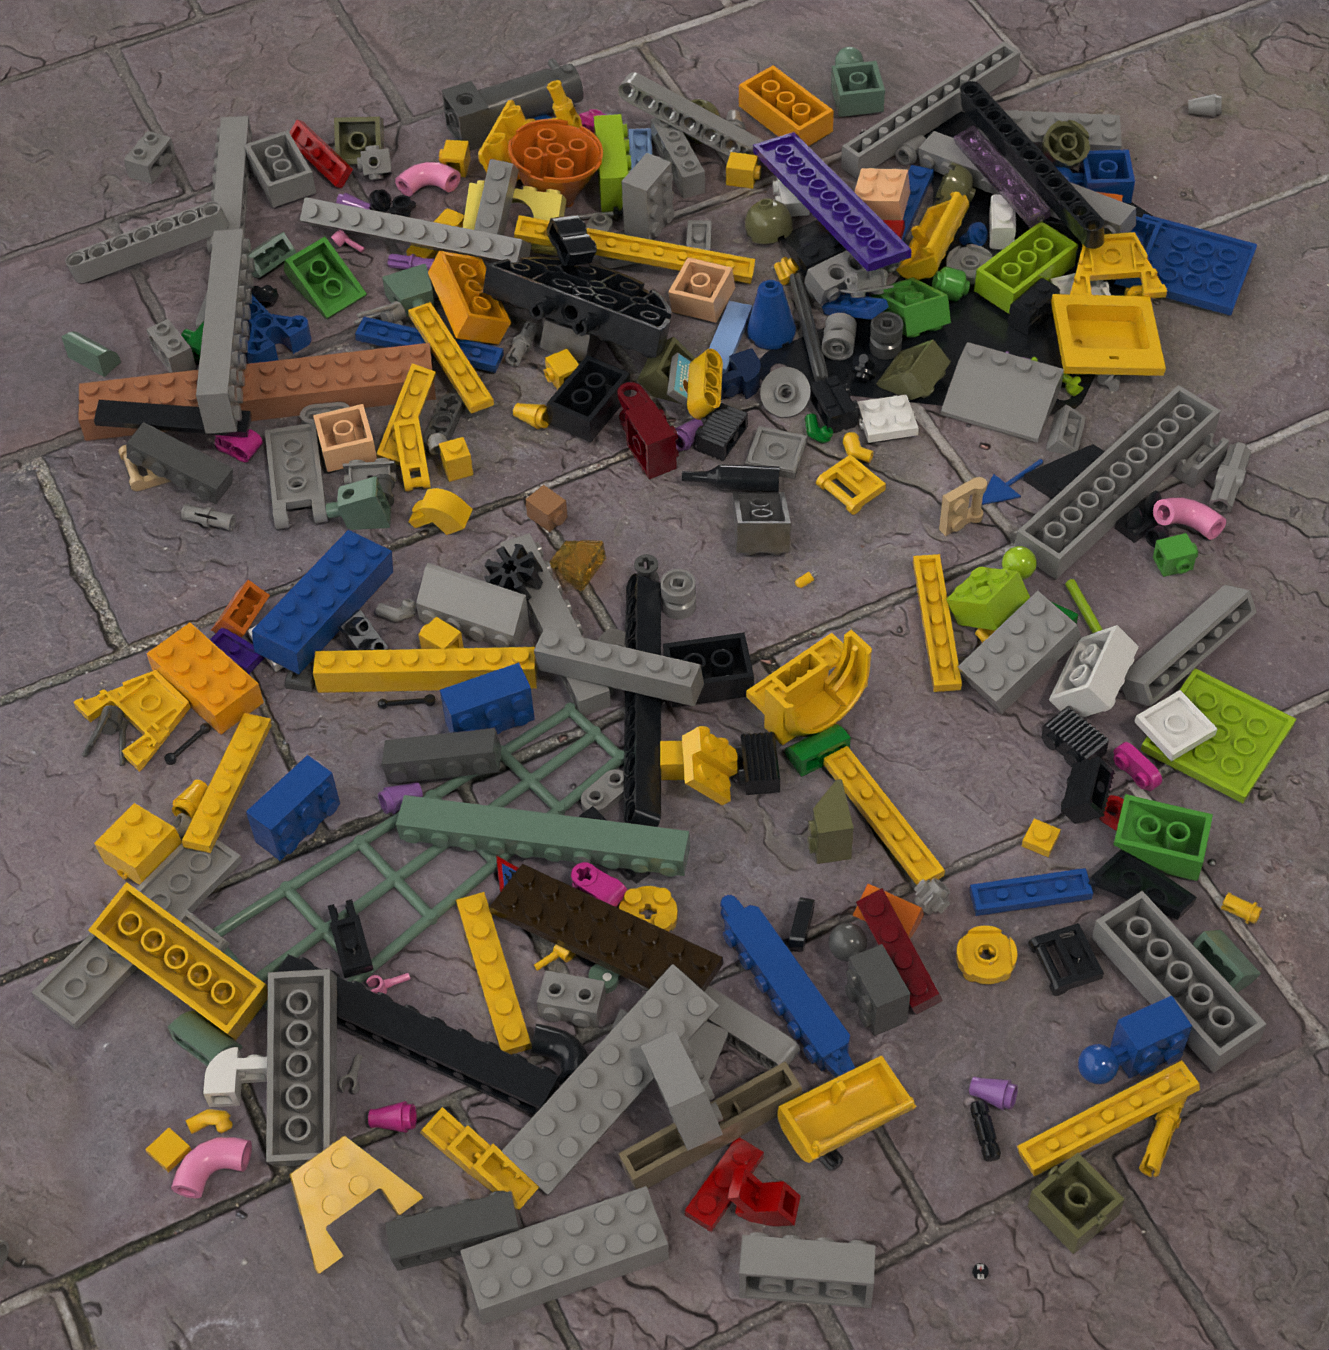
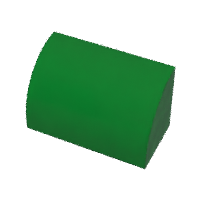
M834 724L824 731L815 733L786 747L784 753L799 775L803 777L823 767L825 757L846 746L850 748L851 737L840 725Z

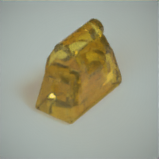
M566 540L549 562L551 568L557 569L566 581L579 591H583L606 559L604 542L595 540Z

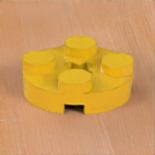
M642 886L636 889H629L625 892L624 898L619 905V909L668 932L671 929L673 931L676 927L678 920L677 904L672 898L671 892L666 888ZM645 910H652L656 914H652L651 919H645V915L641 913Z
M987 925L974 927L968 931L967 935L963 936V938L961 937L957 945L956 962L967 981L980 984H996L1007 981L1010 978L1017 961V947L1011 937L1008 939L1006 935L1002 934V930ZM983 950H988L989 954L995 957L985 960L979 955H982Z

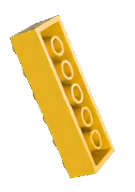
M127 882L88 929L94 936L234 1040L238 1039L268 1000V986Z

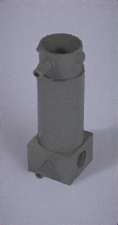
M551 58L548 61L551 70L543 69L477 90L472 81L443 89L442 97L446 127L455 140L469 141L470 151L481 148L508 100H513L515 105L521 107L525 119L554 113L552 108L554 102L547 86L552 81L560 80L566 97L570 98L573 104L581 102L584 95L583 86L576 68L573 64L560 66L554 58Z

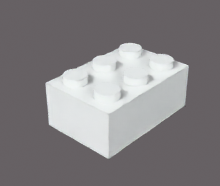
M1118 625L1081 637L1075 644L1049 701L1060 711L1070 706L1071 710H1074L1075 713H1078L1083 718L1110 710L1116 702L1115 698L1120 687L1125 682V676L1129 667L1134 662V656L1139 646Z

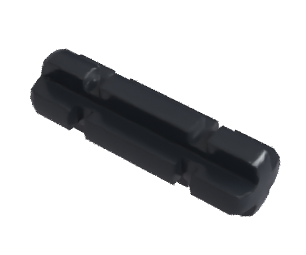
M985 1100L974 1101L971 1103L970 1110L972 1118L975 1119L974 1125L979 1144L982 1146L983 1159L986 1162L996 1161L1000 1159L1001 1151L999 1144L996 1143L997 1137L992 1118L989 1115L988 1104Z

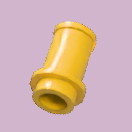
M1230 892L1226 895L1221 906V910L1244 919L1246 924L1250 922L1256 924L1262 912V908L1258 906L1257 902L1252 904L1232 895Z

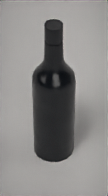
M718 465L709 471H682V481L704 482L711 484L718 490L779 492L780 466Z

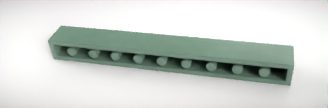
M408 795L403 797L396 822L400 839L409 843L424 842L432 843L438 847H460L468 851L478 849L486 850L493 854H517L523 858L540 857L553 862L560 860L571 861L576 864L585 862L602 865L608 869L625 868L632 869L638 873L656 872L668 877L676 875L685 876L690 851L689 831Z

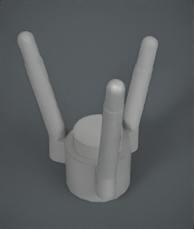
M395 301L389 305L358 313L357 318L360 319L355 320L354 324H360L363 317L373 319L381 317L382 321L403 325L401 320L405 319L406 312L402 304ZM373 344L371 349H376L378 345Z

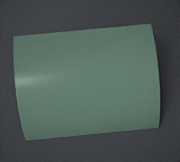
M284 232L272 236L251 250L249 257L254 258L255 272L252 273L253 277L259 278L297 253Z
M68 332L62 336L68 358L103 377L121 363L117 353L79 332Z
M1222 930L1203 931L1193 943V946L1237 993L1261 975L1257 968Z
M196 1011L183 1013L168 1026L173 1041L207 1067L211 1060L220 1052L233 1047H238L239 1051L243 1048L241 1044Z

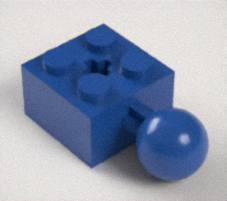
M1129 149L1089 151L1087 157L1079 164L1078 173H1072L1069 168L1055 166L1073 184L1094 192L1123 195L1122 202H1132L1135 178Z
M1171 995L1118 1019L1110 1048L1102 1044H1093L1086 1047L1078 1059L1079 1072L1086 1081L1097 1085L1110 1082L1116 1076L1119 1065H1121L1129 1079L1136 1075L1146 1076L1153 1072L1156 1066L1165 1062L1172 1064L1183 1056L1192 1024Z

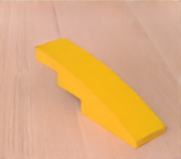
M443 1107L420 1132L442 1153L490 1191H512L518 1205V1210L525 1205L539 1188L495 1144L489 1145L468 1125L464 1127Z

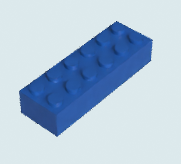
M347 530L252 630L254 652L300 674L314 659L315 651H321L340 631L338 626L346 621L356 610H359L393 573L392 551Z

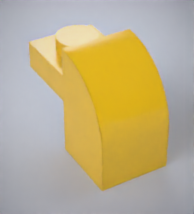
M432 488L426 491L423 500H419L413 506V513L408 522L414 528L433 522L446 535L465 528L473 509L456 494L444 489Z

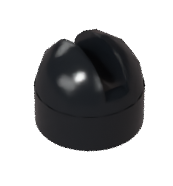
M1155 525L1146 531L1145 537L1148 544L1155 548L1156 540L1168 538L1169 531L1165 526Z

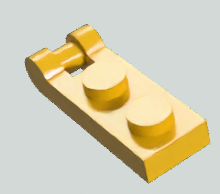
M419 418L393 422L405 492L413 491V488L423 487V489L431 488ZM420 470V477L411 478L410 472Z

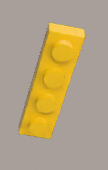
M413 363L411 364L376 453L377 458H387L401 466L393 422L420 417L435 379L436 371Z

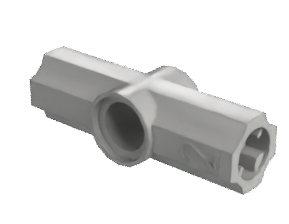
M1237 442L1236 444L1229 445L1224 462L1220 464L1216 475L1215 488L1209 501V507L1222 515L1231 512L1237 492L1240 493L1246 475L1245 469L1251 455V450L1244 443Z

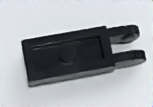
M352 899L346 901L345 907L350 917L338 920L339 915L334 904L328 906L332 921L330 926L344 979L374 970L359 915H356Z

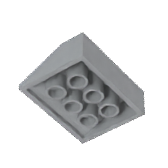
M967 342L959 358L940 415L1038 443L1061 391L1064 369Z

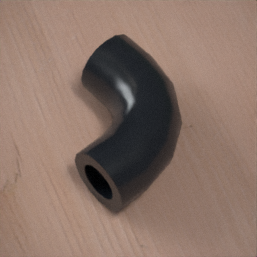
M536 1024L531 1054L548 1057L558 1062L560 1065L558 1080L560 1085H562L589 1054L582 1043L567 1031L552 1026Z

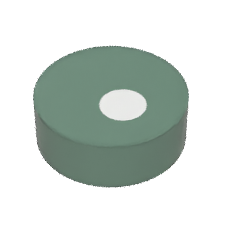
M595 964L589 971L590 979L605 981L606 994L617 988L619 974L598 964Z

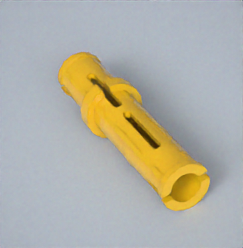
M1187 1097L1156 1113L1155 1120L1157 1122L1139 1166V1170L1144 1175L1152 1177L1153 1173L1154 1177L1159 1176L1175 1129H1178L1180 1126L1181 1118L1179 1117Z

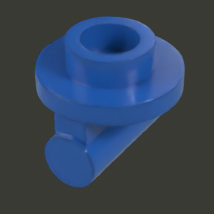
M981 222L972 223L968 231L959 238L960 243L963 245L967 243L978 246L984 245L988 237L987 228Z

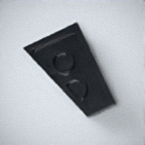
M1091 444L1025 473L1023 481L1053 499L1105 451Z
M1122 849L1091 876L1088 883L1127 900L1143 891L1164 915L1176 920L1194 905L1197 898L1150 864Z

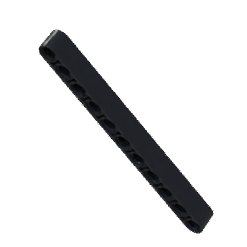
M967 81L960 86L963 111L1085 247L1095 249L1102 246L1105 240L1103 218L978 82Z
M637 573L631 575L626 586V648L661 655V583ZM626 690L624 823L658 827L661 819V699Z

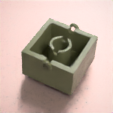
M1076 1153L1060 1168L1057 1166L1053 1167L1047 1174L1048 1178L1031 1191L1028 1208L1073 1254L1120 1215L1125 1200L1079 1153Z

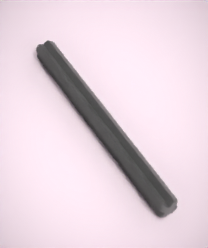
M799 272L796 274L792 273L790 275V285L815 381H824L828 378V372L803 275Z

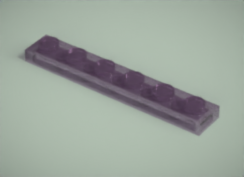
M974 125L954 136V142L1030 228L1051 216L1050 209Z

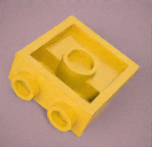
M706 726L696 727L694 730L682 735L685 784L720 805L730 802L731 783L729 777L738 773L736 749L729 745V741L726 738H717L711 734L710 729Z

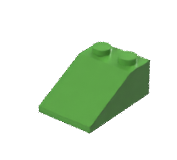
M326 237L319 239L285 260L284 272L295 288L326 319L331 318L367 296L365 290Z
M915 278L890 284L894 285V288L884 289L883 294H870L872 298L886 299L889 307L883 312H892L901 317L903 320V334L906 337L919 336L920 332L926 330H939L942 328V325L951 323L948 295Z
M1125 794L1113 845L1169 875L1198 881L1213 814Z

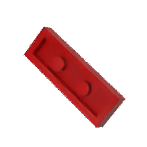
M740 1137L734 1140L684 1210L685 1216L712 1232L732 1204V1201L728 1199L734 1169L746 1168L753 1174L764 1158V1152Z

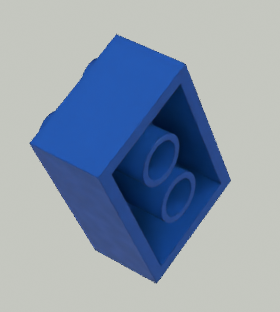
M519 663L440 689L445 722L450 733L496 728L498 735L502 731L516 726H523L535 720L531 687Z
M309 755L302 759L246 811L255 842L279 861L287 854H291L298 844L307 835L314 833L318 825L327 816L334 814L340 805L333 773Z

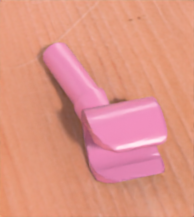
M342 230L336 231L331 236L339 247L346 242L361 253L365 249L352 241Z
M409 973L383 980L380 976L373 975L367 979L366 983L369 987L379 985L370 991L376 994L378 992L386 994L387 988L410 980Z

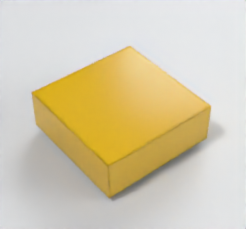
M171 1128L166 1129L145 1149L147 1154L168 1173L192 1151L191 1147Z

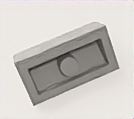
M1068 405L1058 410L1053 418L1046 450L1066 455L1078 451L1086 417Z

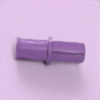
M391 254L388 257V266L405 270L426 264L429 271L435 259L416 257L415 254H411V256Z

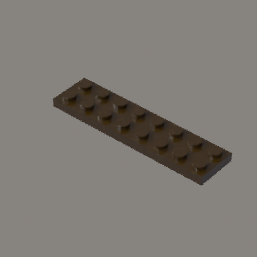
M525 864L519 867L489 906L492 914L648 989L674 964L705 992L724 964L722 956Z

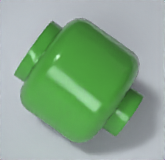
M943 267L940 271H936L932 287L947 294L948 300L958 301L962 295H967L970 281L966 280V273L963 270Z

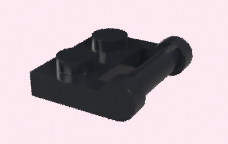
M1079 923L1036 936L1028 942L1031 951L1036 953L1050 981L1049 988L1054 996L1062 995L1069 989L1103 979L1104 972ZM1054 945L1069 976L1061 978L1047 947Z

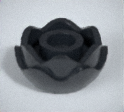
M270 285L263 287L254 286L251 289L252 295L264 308L273 306L279 298L277 288H273Z

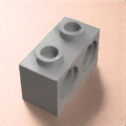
M169 319L146 329L152 350L170 373L196 369L191 347Z

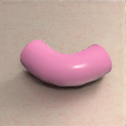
M424 162L413 165L396 177L395 183L398 189L408 197L425 186H437L447 192H452L457 188L461 175L457 170L439 162Z
M1182 497L1161 499L1155 503L1153 508V516L1158 524L1163 526L1171 524L1186 525L1195 529L1209 540L1216 538L1226 525V519L1207 505L1192 499Z
M216 1137L199 1144L184 1157L176 1171L171 1189L184 1197L200 1198L209 1176L215 1171L230 1169L244 1172L251 1157V1141L236 1137Z

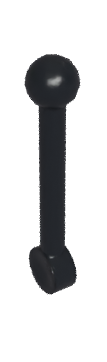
M428 694L424 698L387 701L382 698L378 701L377 705L380 709H386L388 706L423 703L427 706H433L436 700L434 695Z
M203 723L200 726V730L174 753L166 754L164 757L166 764H175L177 756L201 735L211 731L210 724Z

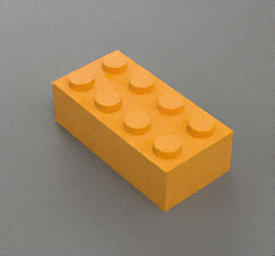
M774 65L739 84V107L778 137L795 132L810 146L833 132L834 110Z
M439 251L428 271V275L455 337L461 340L500 344L511 321L502 302L494 300L492 296L483 293L486 266L482 258Z
M190 622L146 653L152 671L157 670L189 701L190 707L220 735L238 723L244 713L250 714L264 703L259 683Z

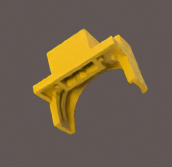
M852 629L844 634V643L833 633H830L746 690V697L765 715L764 728L769 733L771 731L774 732L775 739L782 746L796 736L805 737L809 734L824 731L840 721L853 708L864 689L868 686L872 648ZM834 668L832 673L829 675V670Z

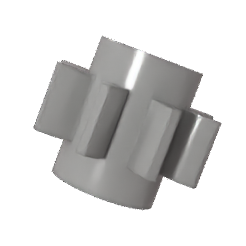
M933 878L931 881L922 879L914 888L917 892L914 902L929 915L933 911L935 913L938 911L942 914L951 904L948 901L950 890L937 878Z

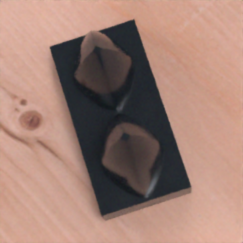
M1157 490L1153 491L1147 498L1116 521L1115 529L1133 543L1141 539L1149 528L1158 525L1153 516V508L1155 503L1162 499L1160 492Z

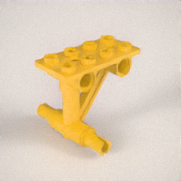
M555 80L550 82L547 89L553 99L552 108L556 115V118L550 119L566 120L568 125L580 129V126H582L581 118L577 114L572 100L566 97L561 81ZM513 100L507 101L478 152L479 161L486 173L490 159L512 163L508 154L510 138L514 137L516 130L521 126L537 121L533 118L525 119L521 107L515 105Z

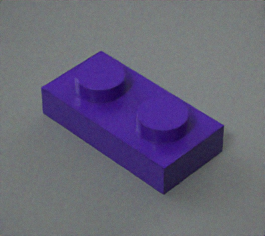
M221 628L210 639L248 674L265 658L254 652L253 644L225 628Z

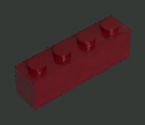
M883 888L857 901L856 904L878 945L882 944L911 993L909 1003L915 1014L917 1015L942 1002L943 1000Z

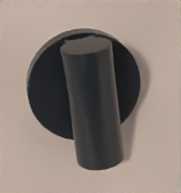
M866 354L860 355L859 365L853 366L851 370L855 374V378L869 382V379H875L876 373L872 371L875 368L874 362Z

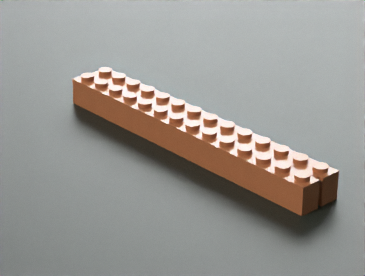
M423 343L246 364V369H242L245 376V386H241L243 403L239 405L241 410L251 411V421L300 416L301 410L312 404L344 402L350 407L363 404L364 408L394 405L398 400L412 363L433 370L430 344ZM199 370L80 383L78 421L85 441L131 436L137 431V429L96 426L94 418L99 399L199 407L196 398ZM434 381L426 401L436 400Z

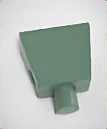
M426 264L382 277L386 297L391 303L395 301L400 302L405 309L406 316H409V309L429 302L432 303L433 307L435 306Z
M377 476L340 486L338 488L337 502L326 503L328 518L342 517L347 528L350 530L390 528L391 506Z

